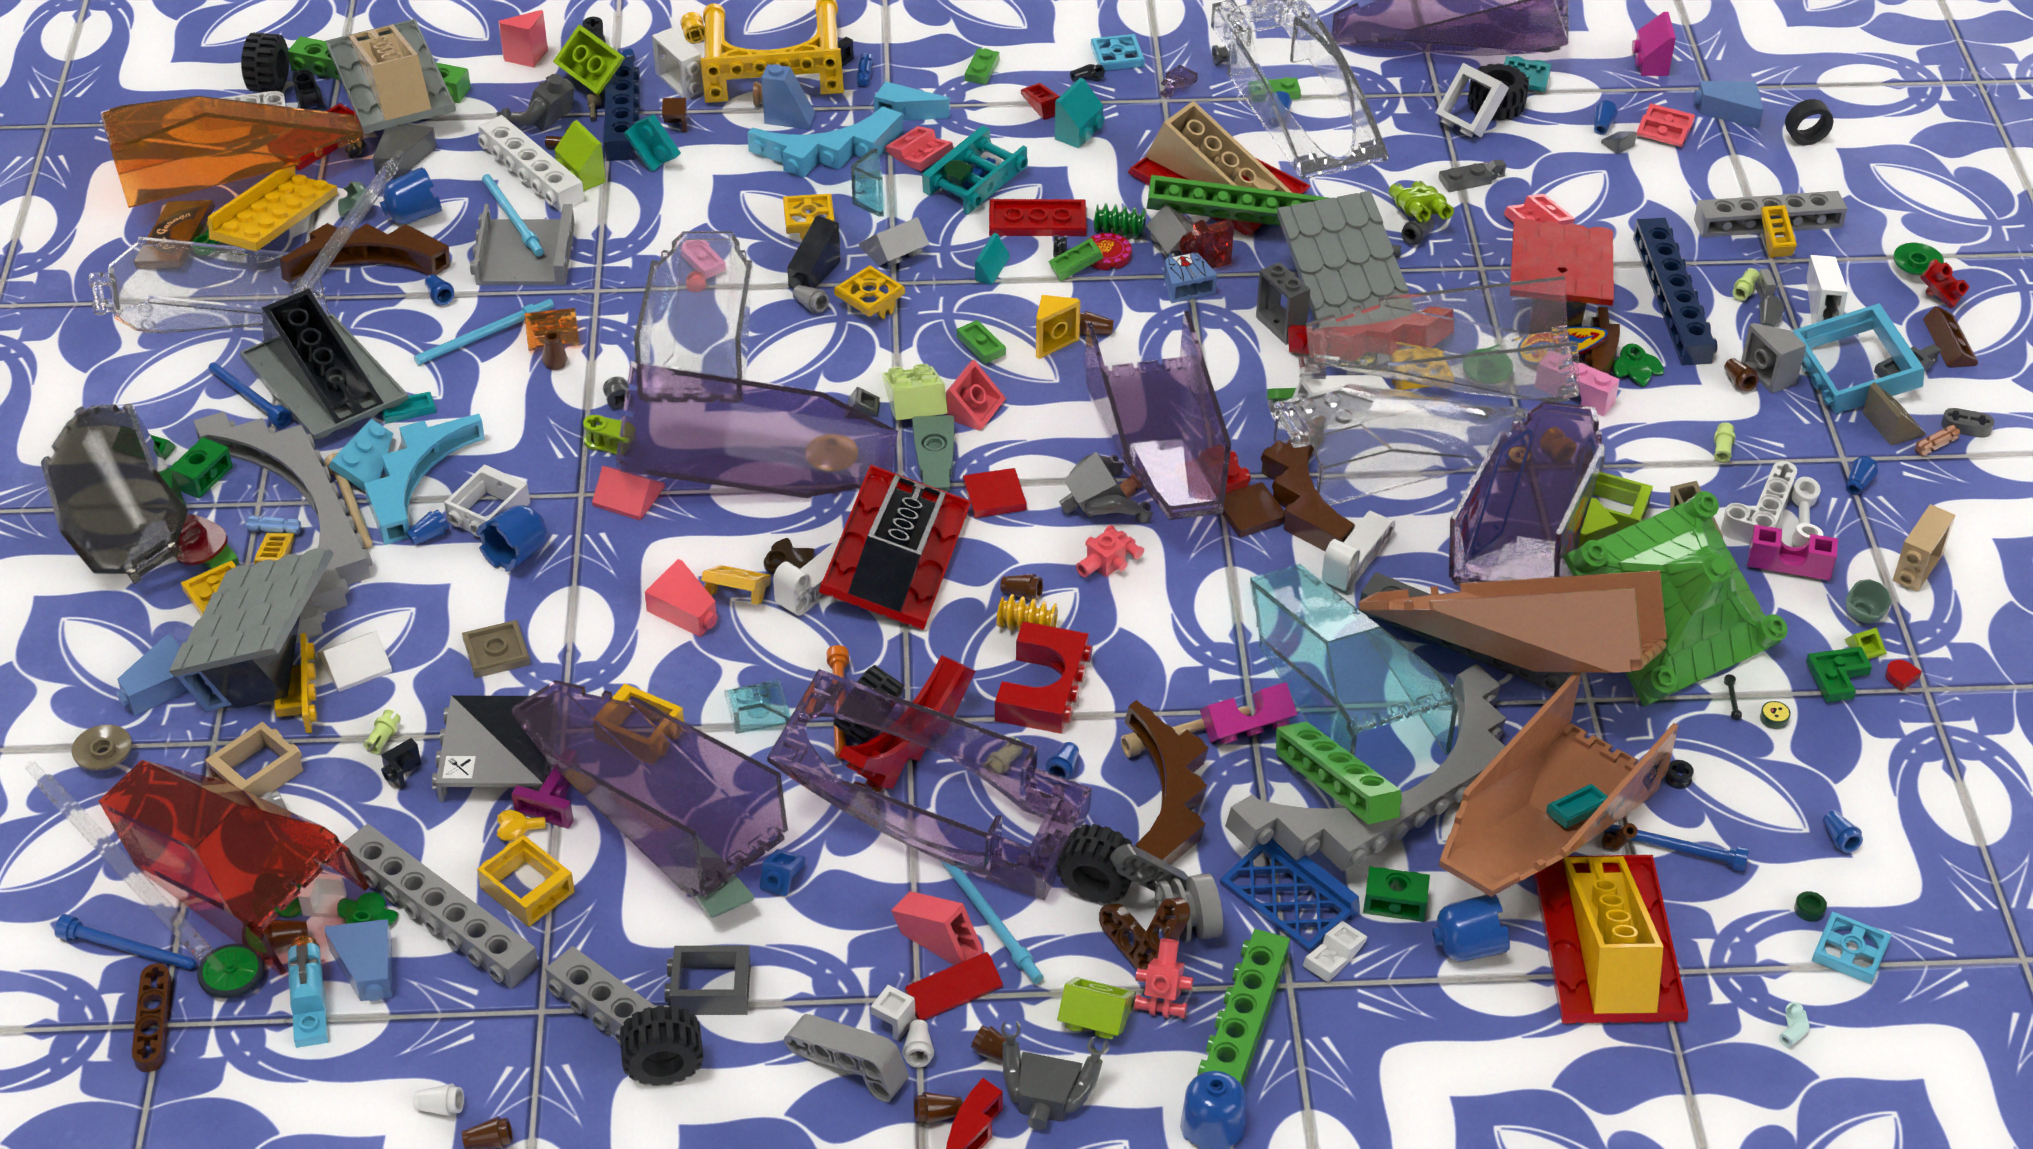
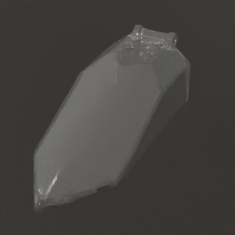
M1345 384L1278 401L1271 406L1270 412L1276 418L1275 442L1278 440L1287 442L1289 440L1295 448L1311 444L1314 447L1318 461L1317 491L1330 506L1481 466L1494 442L1495 448L1499 449L1519 427V421L1522 418H1527L1528 409L1436 394ZM1489 456L1486 459L1484 465L1490 460Z

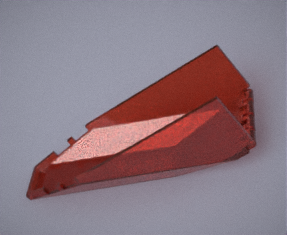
M141 760L98 801L133 863L141 873L235 942L244 944L264 959L265 964L280 975H283L286 970L265 934L261 931L278 916L274 910L275 907L283 911L301 893L296 887L298 884L306 888L323 871L319 865L320 862L326 866L329 865L364 891L369 888L350 849L340 842L336 834L320 824L222 780Z

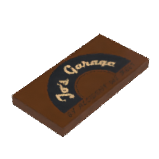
M213 200L168 201L133 261L135 267L138 269L181 268L193 247V240L200 235L208 221V216L212 214L215 208Z

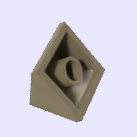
M1875 382L1870 385L1863 414L1890 446L1921 438L1926 434L1894 397Z

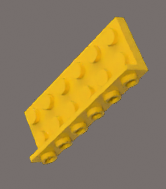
M289 161L209 215L207 221L209 239L257 252L338 194L337 185L329 184L324 180L306 178L305 175H296L295 163Z

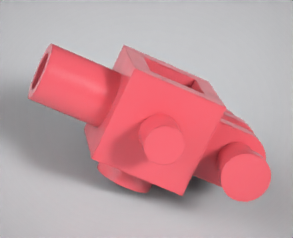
M1109 525L1104 530V533L1098 537H1089L1086 540L1087 557L1076 564V569L1082 577H1087L1095 571L1107 577L1117 569L1119 571L1125 570L1127 567V562L1125 561L1126 554L1130 553L1134 559H1139L1144 553V548L1136 545L1135 539L1127 537L1124 531L1118 532L1114 526Z
M1167 938L1160 939L1158 959L1154 958L1148 964L1147 970L1137 968L1135 980L1146 982L1144 995L1151 996V998L1141 997V995L1137 994L1134 1010H1146L1153 1016H1156L1157 1012H1162L1164 1018H1169L1170 1015L1179 1016L1181 1019L1186 1018L1188 1004L1173 1003V1000L1175 1001L1181 994V989L1192 990L1194 978L1183 976L1185 963L1176 962L1179 941Z

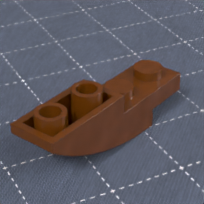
M1597 307L1596 317L1591 318L1590 327L1607 330L1609 337L1599 346L1585 352L1583 363L1610 375L1619 343L1620 324L1609 323L1608 307Z

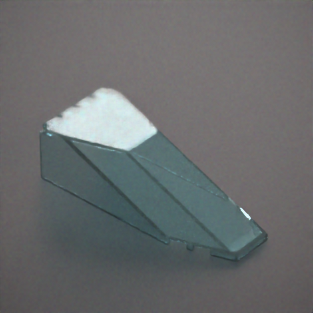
M1301 564L1250 578L1252 602L1256 612V627H1258L1259 646L1281 682H1287L1292 699L1307 722L1355 756L1357 733L1376 728V721L1379 726H1384L1403 720V714L1406 718L1419 715L1445 754L1451 752L1458 705L1453 699L1454 689L1446 677Z

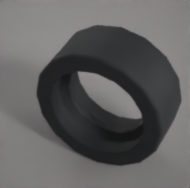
M1807 99L1797 103L1790 109L1785 119L1786 130L1791 138L1800 145H1813L1828 136L1834 123L1833 116L1828 107L1821 100ZM1816 114L1821 115L1818 122L1806 130H1797L1805 118Z

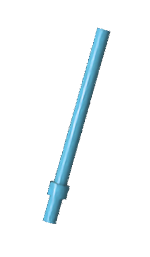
M485 174L482 177V181L521 234L522 242L533 251L535 256H542L544 250L540 246L536 234L528 229L489 174Z
M547 299L536 305L529 304L524 306L517 313L414 356V360L417 365L423 364L519 322L533 320L538 317V314L554 308V303L551 299Z
M949 852L943 853L940 856V861L1012 954V961L1018 969L1025 971L1034 984L1040 983L1044 976L1033 963V956L1027 948L1020 946Z

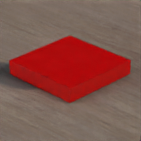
M1015 468L963 475V484L968 500L971 501L970 506L974 518L1027 510V503Z

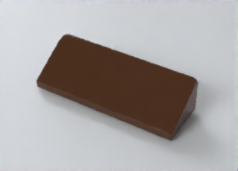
M1935 306L1923 318V321L1936 346L1941 349L1940 354L1946 365L1951 368L1976 366L1978 360L1954 314Z

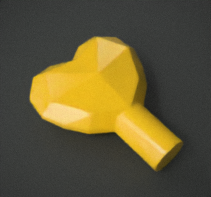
M511 809L504 810L497 815V822L500 825L497 829V837L502 841L517 839L527 830L546 829L545 817L527 818L524 814Z

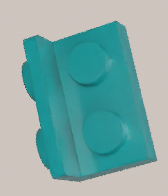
M1519 56L1505 57L1504 65H1511L1513 68H1518L1520 72L1526 74L1529 80V90L1546 92L1551 72L1550 63L1542 60H1526Z
M655 114L638 120L624 132V135L650 172L681 154Z

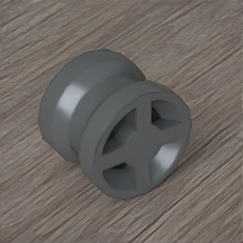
M617 376L605 381L603 392L608 405L612 409H623L630 405L633 396L626 379Z

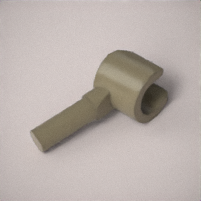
M591 93L587 95V104L590 109V120L595 121L596 107L601 106L602 102L600 94L598 96L596 93Z

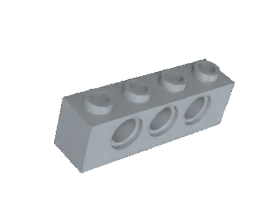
M571 946L545 968L549 991L555 997H562L578 1014L583 1013L589 1017L598 1029L606 1030L612 1034L619 1044L620 1028L624 1026L623 1022L627 1018H632V1014L635 1012H642L643 1009L648 1007H656L574 946Z

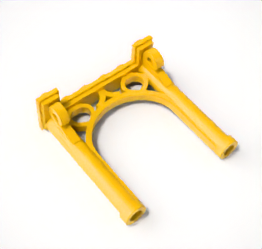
M836 0L816 1L817 33L813 38L795 46L771 50L745 49L726 42L724 8L715 3L707 5L703 10L705 45L704 58H701L705 103L728 101L726 80L762 77L767 64L791 67L794 75L819 73L821 94L844 93L841 48H838L836 15L838 5Z

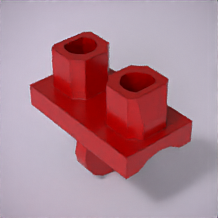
M1935 259L1930 262L1928 269L1920 277L1928 286L1925 293L1928 296L1936 294L1949 308H1953L1960 298L1965 295L1969 285L1964 280L1957 281L1952 276L1953 268L1947 262L1941 264Z

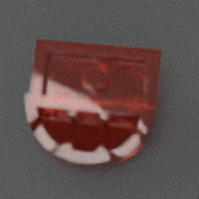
M1230 219L1207 225L1204 220H1200L1192 225L1193 230L1187 236H1182L1180 251L1183 255L1198 253L1212 269L1231 264L1234 224Z

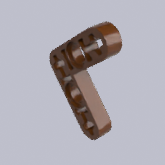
M1180 897L1165 899L1159 906L1146 931L1122 904L1105 905L1099 912V923L1106 934L1136 969L1146 970L1148 969V964L1154 958L1158 959L1160 928L1163 929L1165 938L1178 941L1190 918L1189 904ZM1129 931L1134 935L1133 946L1129 943Z

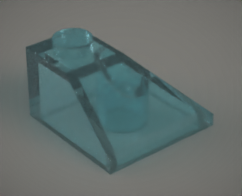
M780 678L724 689L735 734L792 723Z

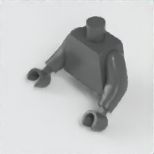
M551 74L546 77V81L540 82V86L533 91L526 111L513 112L511 114L509 107L502 109L501 112H497V117L503 115L512 124L525 126L534 124L544 131L572 110L575 92L574 85L569 80L563 79L559 74Z
M1097 451L1092 455L1084 457L1073 468L1069 476L1066 477L1065 483L1071 493L1059 501L1067 515L1081 507L1088 517L1109 513H1124L1136 515L1138 521L1149 523L1153 512L1150 511L1151 505L1148 502H1142L1139 506L1137 502L1127 498L1113 476L1122 474L1124 463L1118 462L1119 458L1116 455H1111L1110 457L1100 456Z
M1004 1021L1001 1027V1033L1006 1038V1041L1003 1042V1074L1008 1094L1014 1103H1019V1112L1029 1115L1028 1125L1035 1130H1044L1048 1119L1059 1122L1063 1121L1067 1113L1070 1114L1077 1111L1090 1097L1096 1087L1103 1061L1100 1057L1108 1052L1110 1044L1108 1040H1105L1102 1050L1097 1051L1094 1047L1097 1036L1089 1039L1087 1048L1091 1056L1087 1057L1084 1065L1080 1062L1022 1052L1021 1058L1019 1043L1016 1041L1021 1025L1017 1021V1032L1008 1034L1005 1030L1006 1021Z

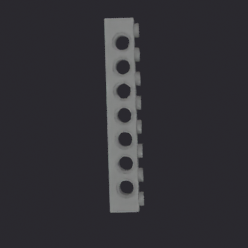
M366 824L340 844L343 855L342 863L351 873L356 872L363 877V880L369 887H376L383 892L389 902L397 903L403 907L409 917L420 920L432 934H438L444 938L453 950H460L474 966H481L488 971L491 978L497 983L502 982L512 989L539 967L536 948L371 825Z

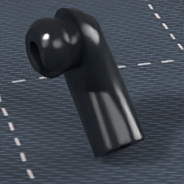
M1088 64L1070 71V77L1073 82H1076L1079 78L1100 80L1104 77L1105 68L1099 64Z
M352 131L347 135V140L351 146L349 148L346 146L345 151L349 157L357 158L365 150L366 142L355 131Z

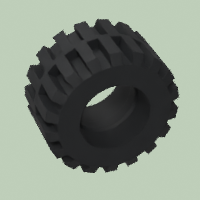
M253 32L247 36L242 50L241 71L244 83L249 91L280 92L283 90L289 72V52L282 35Z
M1497 63L1480 66L1477 70L1501 81L1509 87L1491 120H1510L1514 116L1518 117L1521 115V112L1525 110L1529 80L1526 74L1520 72L1518 68H1513L1511 65ZM1470 79L1468 103L1470 109H1473V112L1477 114L1491 89Z
M876 665L868 668L838 709L833 725L861 744L868 742L903 693L904 685Z
M1085 824L1081 825L1080 828L1076 827L1070 833L1057 861V875L1061 877V882L1068 886L1071 892L1078 894L1083 899L1086 898L1096 903L1098 901L1102 903L1117 902L1120 898L1126 896L1132 880L1120 875L1116 871L1110 856L1118 847L1125 844L1132 845V842L1128 838L1123 837L1122 833L1115 832L1107 826L1100 827L1098 824H1092V826Z
M664 1005L655 1008L648 1007L643 1009L642 1012H635L632 1014V1018H627L623 1022L624 1026L620 1028L622 1067L625 1074H628L632 1080H639L641 1084H652V1086L670 1085L674 1082L684 1081L686 1077L693 1076L696 1073L695 1070L700 1069L702 1066L703 1048L700 1022L697 1021V1017L694 1014H689L688 1010L678 1009L677 1006L664 1007Z

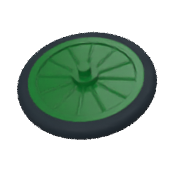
M234 943L220 946L208 953L201 961L197 971L199 985L206 993L214 997L234 998L251 991L262 979L265 970L264 959L255 948L245 944Z

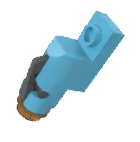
M298 936L292 940L288 948L290 1006L293 1014V1033L296 1048L328 1043L326 992L323 984L320 946L312 936Z

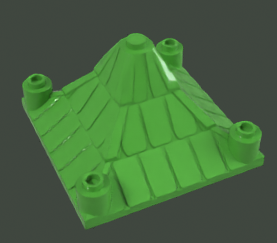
M1701 491L1682 504L1598 541L1589 540L1578 549L1563 556L1573 576L1660 570L1667 639L1663 641L1666 643V649L1641 670L1625 672L1644 707L1778 645L1787 635L1788 627L1783 618L1775 614L1765 616L1754 594L1749 589L1748 583L1741 571H1739L1738 565L1711 517L1717 514L1719 503L1717 498L1707 491Z

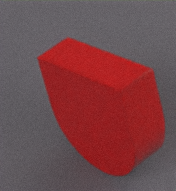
M1897 659L1888 664L1885 677L1891 684L1903 691L1920 678L1922 671L1908 661Z

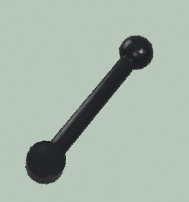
M1727 674L1724 678V684L1729 689L1733 710L1731 718L1733 720H1740L1742 712L1738 710L1734 689L1736 677Z

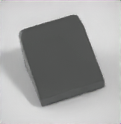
M1618 131L1602 139L1601 143L1619 154L1635 146L1637 132Z
M856 387L848 398L846 415L876 417L880 397L860 387Z

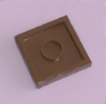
M1263 482L1215 497L1214 504L1239 538L1284 523L1283 508Z

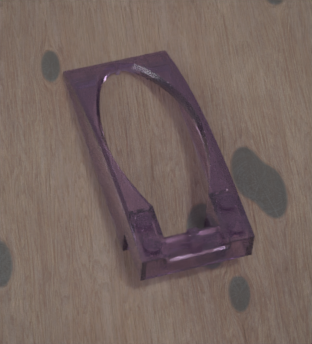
M818 669L767 757V762L827 802L876 830L947 864L1044 901L1056 879V871L1058 869L1056 864L1065 843L1073 829L1081 827L1091 806L1092 788L1037 769L1038 747ZM817 717H832L871 727L924 746L968 769L1001 792L1022 811L1044 819L1030 847L1002 837L1001 815H996L988 832H984L840 779L811 745L806 733L807 723Z

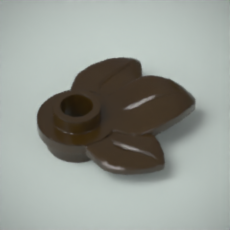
M789 538L781 539L775 542L771 547V551L767 553L763 561L764 568L767 572L774 574L781 563L789 562L801 569L813 559L814 548H793Z

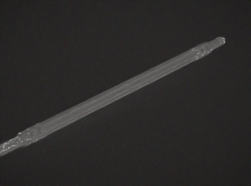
M397 150L393 157L384 163L289 296L306 289L312 291L378 199L385 184L391 181L398 171V165L405 157V153L402 150ZM293 309L281 311L279 314L280 318L288 320V313Z
M34 760L28 761L25 769L37 781L38 788L199 962L205 958L217 973L222 971L224 965L211 953L213 948L63 786L51 774H46Z

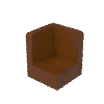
M663 98L662 118L664 123L681 122L682 133L687 132L688 114L686 98Z

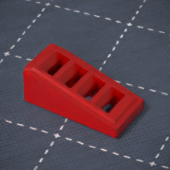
M1042 83L1020 90L1021 95L1041 118L1046 120L1055 117V101L1060 97L1058 94Z

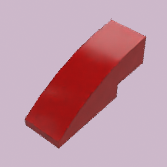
M984 1078L977 1083L966 1097L953 1121L946 1149H982L992 1139V1120L1003 1110L1002 1090Z

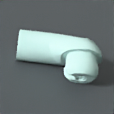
M1798 1002L1789 1003L1785 1009L1788 1028L1779 1035L1780 1042L1785 1047L1793 1046L1809 1031L1806 1011L1803 1010V1006Z

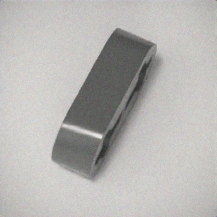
M1948 408L1945 410L1941 421L1943 428L1955 425L1960 430V434L1979 438L1988 437L1995 423L1994 419L1986 413L1960 408Z

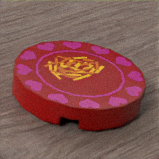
M1100 233L1090 237L1104 257L1091 264L1092 267L1101 270H1110V267L1119 269L1127 265L1132 258V246L1121 235Z

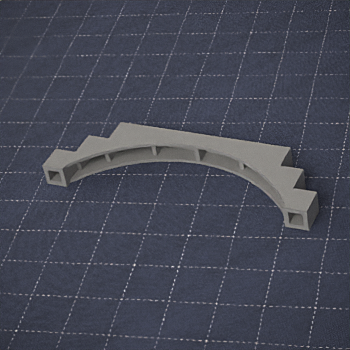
M224 411L193 420L198 441L204 437L227 446L232 458L250 462L283 478L302 494L316 513L320 524L318 548H330L334 555L300 614L296 643L300 642V633H306L307 639L322 635L321 623L325 622L323 613L347 606L345 594L349 593L348 585L371 578L369 566H372L373 562L369 551H363L362 549L364 548V543L360 533H354L356 528L351 515L346 516L348 513L344 500H338L339 492L335 482H329L331 481L327 466H322L323 460L319 450H314L315 444L311 433L306 434L302 425L274 433L272 426L267 428L263 418L236 426L234 420H228Z
M1478 664L1457 675L1450 693L1456 699L1458 713V733L1455 746L1434 773L1418 785L1401 793L1402 803L1400 805L1399 818L1367 824L1346 807L1331 809L1295 807L1259 800L1252 794L1231 806L1225 827L1249 850L1259 844H1266L1273 838L1295 860L1300 859L1306 854L1312 855L1319 849L1341 871L1346 870L1352 865L1358 866L1368 855L1373 852L1379 853L1394 839L1398 841L1403 838L1410 829L1415 826L1417 828L1421 827L1428 818L1435 814H1442L1454 802L1460 803L1464 790L1502 751L1505 745L1499 739L1504 733L1502 729L1507 718L1494 708L1498 701L1497 694L1501 684Z

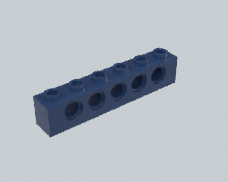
M634 57L625 58L605 86L604 145L606 161L635 160V149L624 135V132L639 120L640 72L639 66L635 67Z

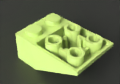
M917 364L913 366L914 369L903 370V367L889 368L888 372L882 373L892 415L896 421L912 419L915 416L948 414L945 383L932 366Z

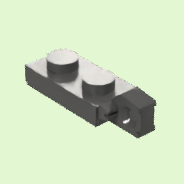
M1492 160L1490 163H1475L1439 171L1438 178L1448 192H1454L1492 184V180L1505 177L1507 165L1503 160Z
M1935 344L1921 350L1915 346L1911 347V350L1924 367V371L1938 361L1941 349ZM1892 357L1878 363L1874 369V373L1880 378L1901 372Z

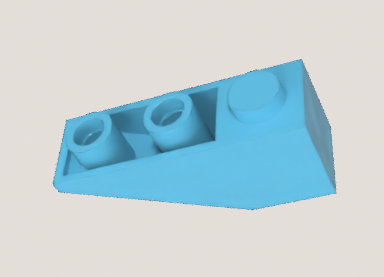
M886 81L874 96L875 112L883 106L903 113V121L947 119L950 117V97Z

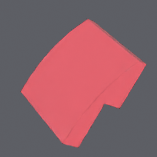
M1650 103L1638 127L1637 136L1682 147L1695 121V114Z
M921 126L915 127L885 146L886 151L898 161L919 171H923L954 148L951 141L936 138L934 129Z
M1545 194L1529 195L1526 197L1524 204L1507 206L1504 215L1512 222L1516 219H1531L1537 223L1552 221L1566 226L1573 224L1575 221L1573 216Z

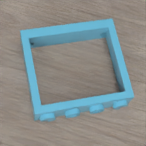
M1880 303L1793 330V333L1806 345L1801 366L1804 372L1810 374L1815 389L1819 388L1824 403L1827 406L1830 405L1835 414L1865 405L1869 387L1873 382L1891 396L1923 387L1924 367ZM1873 329L1901 372L1838 391L1811 348Z

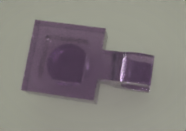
M1178 65L1166 73L1165 79L1161 82L1165 89L1160 92V95L1170 98L1177 88L1186 89L1197 82L1198 73Z

